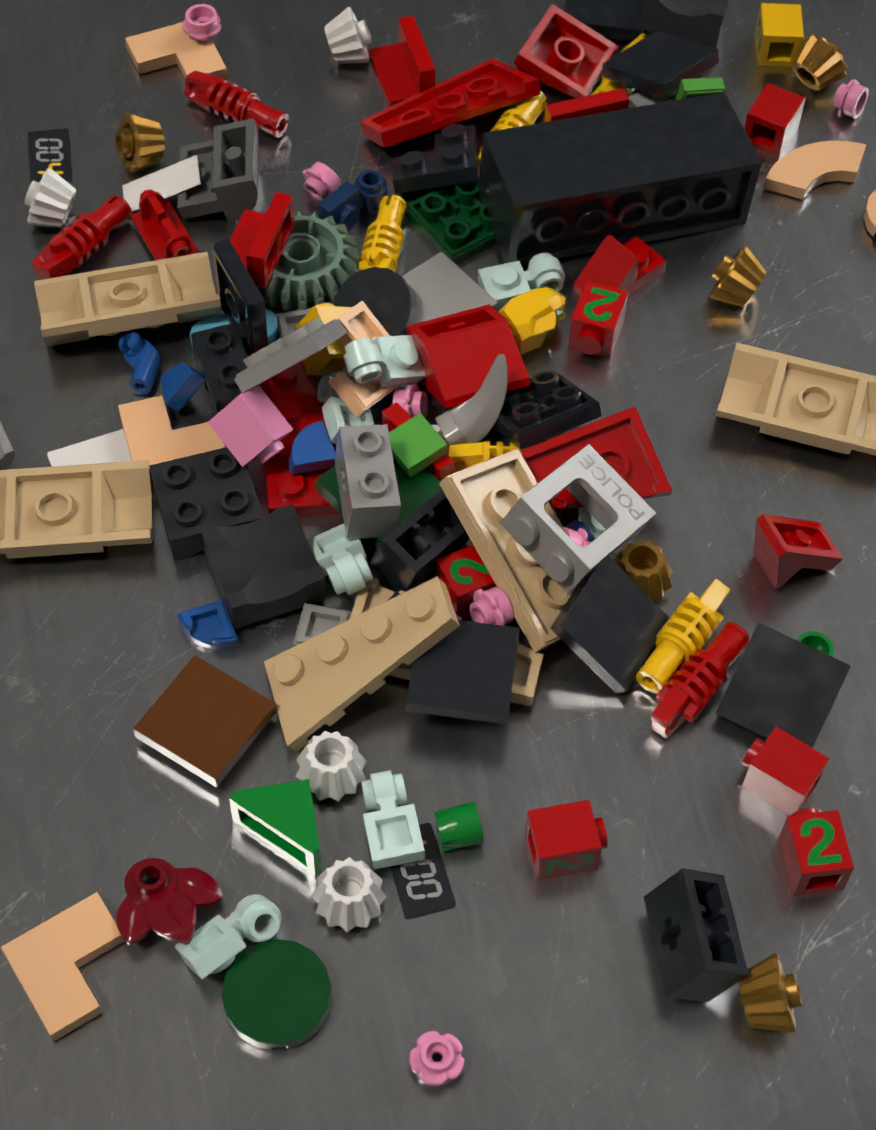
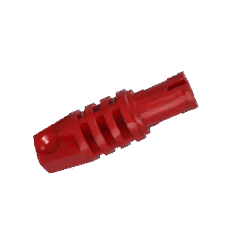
M196 70L185 78V97L207 112L215 114L220 118H225V120L231 123L254 118L259 129L276 138H280L285 133L288 122H286L289 119L288 114L260 102L256 93L247 91V89L228 82L223 78Z
M113 194L94 212L82 213L76 217L67 227L52 237L49 244L31 262L35 275L39 278L49 279L65 276L78 269L90 256L106 245L109 237L108 234L121 222L130 217L132 210L128 202L123 197H117V195Z
M728 622L706 649L695 651L689 656L690 660L685 661L671 680L656 695V701L659 704L651 714V729L667 739L685 719L690 722L696 719L703 708L711 701L712 697L727 682L728 668L747 647L750 636L744 628L733 622Z

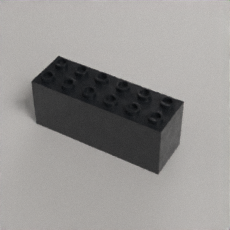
M722 92L483 133L478 181L479 200L482 205H486V216L492 220L491 230L494 232L505 263L520 261L521 265L529 264L530 260L540 253H549L553 257L562 258L594 252L608 235H612L624 245L636 236L643 242L746 224L762 162L726 93Z

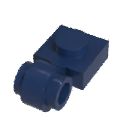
M376 170L361 172L356 178L354 185L346 181L318 203L319 217L323 220L333 216L336 225L345 224L347 231L351 230L360 220V208L367 212L379 210L381 199L384 196H388L387 181Z

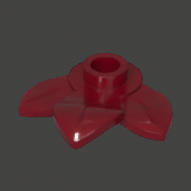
M159 858L141 860L134 864L125 876L124 887L127 896L117 910V928L129 945L142 940L151 930L170 941L184 945L190 944L196 926V907H207L219 903L223 899L222 892L217 882L205 871L198 868L175 869L169 862ZM159 878L155 884H143L148 879Z

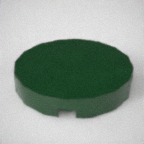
M272 939L252 945L235 958L225 974L221 996L227 1021L241 1039L261 1049L272 1050V1047L281 1048L287 1046L288 1049L303 1044L319 1031L329 1015L332 988L326 966L314 951L296 941Z

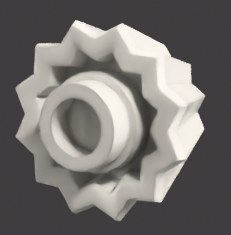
M347 7L324 26L329 47L337 64L368 63L369 54L366 45L372 43L369 29L365 20L358 22L351 7Z
M47 168L40 183L33 180L27 191L24 204L30 206L27 218L30 226L62 228L75 200L76 189L51 168Z
M324 731L321 736H313L296 759L300 768L295 777L300 780L309 779L311 793H315L319 801L329 797L339 801L344 794H355L357 784L366 779L362 769L367 761L358 752V746L349 737L341 736L338 731L333 733Z
M350 857L345 861L336 860L331 867L326 868L318 876V887L311 896L318 903L315 914L325 917L328 927L340 926L346 932H349L355 926L367 928L371 918L381 916L380 904L387 898L381 891L383 879L373 872L365 862H355Z

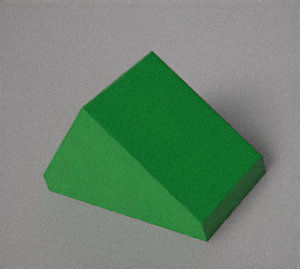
M309 779L234 791L229 797L233 821L316 876L322 867Z

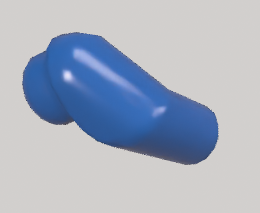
M128 332L120 338L119 349L124 353L125 360L134 369L129 386L138 394H148L152 389L160 368L161 357L146 339L141 338L136 332Z

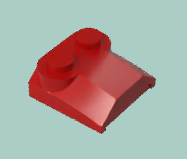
M551 4L518 53L513 64L515 69L537 78L540 88L549 85L574 98L589 96L602 76V64L613 58L619 46Z

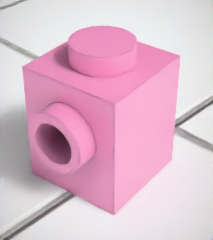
M259 385L240 394L208 421L209 425L242 467L257 458L262 464L268 462L285 448L280 440L293 430Z

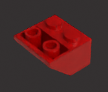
M490 304L407 326V334L412 335L426 374L419 382L446 409L459 406L471 399L479 391L498 354H504L506 357L507 389L505 396L512 394V390L530 386L529 375L509 323Z

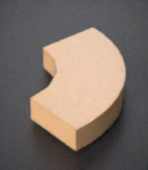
M834 140L815 142L796 148L784 155L773 165L765 179L763 189L804 200L811 189L822 183L832 181L854 183L864 156L866 144Z

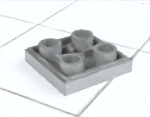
M442 252L402 276L416 294L418 313L415 324L488 304L498 311V302Z
M318 317L243 359L247 368L236 374L234 380L240 391L244 393L320 351L347 332L339 319H333L324 324L321 318Z

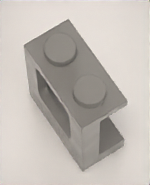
M588 444L522 495L500 524L537 561L547 574L569 594L602 561L620 546L624 547L634 539L655 516L656 512ZM565 489L606 529V531L585 547L577 545L545 512L544 505Z

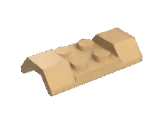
M207 252L34 281L42 324L40 325L41 333L46 347L88 340L93 336H112L127 330L145 327L158 328L167 323L177 322L180 324L197 321L221 314L219 294H216Z
M736 343L716 416L760 427L759 433L850 455L851 450L876 456V376Z
M149 460L0 470V554L6 553L7 559L95 553L104 552V546L152 543L154 540V513Z

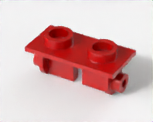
M152 189L143 191L139 197L140 211L131 214L130 218L154 259L161 260L200 253L170 202H164L163 196Z

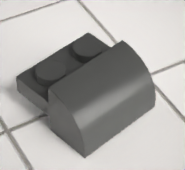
M254 118L214 126V140L180 146L179 162L197 155L201 181L200 185L178 193L177 208L183 219L223 211L228 222L240 219L244 210H252L258 199V127Z

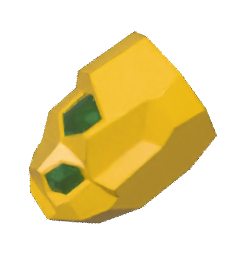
M548 287L532 289L512 298L498 311L507 319L520 354L541 347L544 339L552 336L556 325L566 318V297L561 293Z

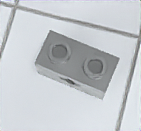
M383 424L339 427L334 461L346 539L384 537L397 526L401 508L388 426Z

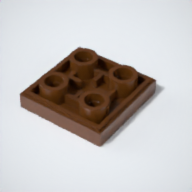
M194 655L137 723L133 731L136 738L217 787L277 712L276 703Z

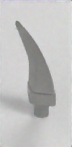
M498 354L479 391L471 399L435 418L440 428V431L437 433L447 443L448 447L449 445L479 443L495 424L502 409L507 389V363L504 354Z

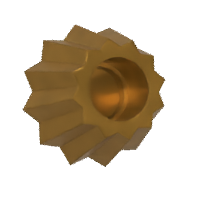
M815 34L804 38L792 63L795 76L800 79L802 84L815 91L845 78L848 66L843 61L844 56L835 43L826 40L824 37L819 38Z
M126 112L124 117L120 119V127L115 133V149L120 159L124 162L125 169L135 173L160 162L164 157L165 138L159 122Z
M747 246L740 248L733 259L725 255L711 275V277L717 280L709 295L711 299L743 307L754 294L765 277L766 270Z
M637 539L635 543H627L613 559L651 600H663L664 592L672 588L670 576L673 572L668 559L662 553L661 547L653 545L650 540L643 542Z
M773 953L748 968L749 976L739 982L741 998L751 1028L793 1033L796 1031L793 1008L803 1006L795 973L784 975L779 957Z

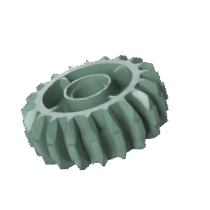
M300 209L298 210L296 216H294V229L266 289L257 287L270 310L282 306L285 313L293 309L306 310L321 303L333 304L335 295L343 283L358 272L360 254L357 253V243L354 240V236L349 235L345 224L336 225L333 216L322 220L317 210L311 216H303Z

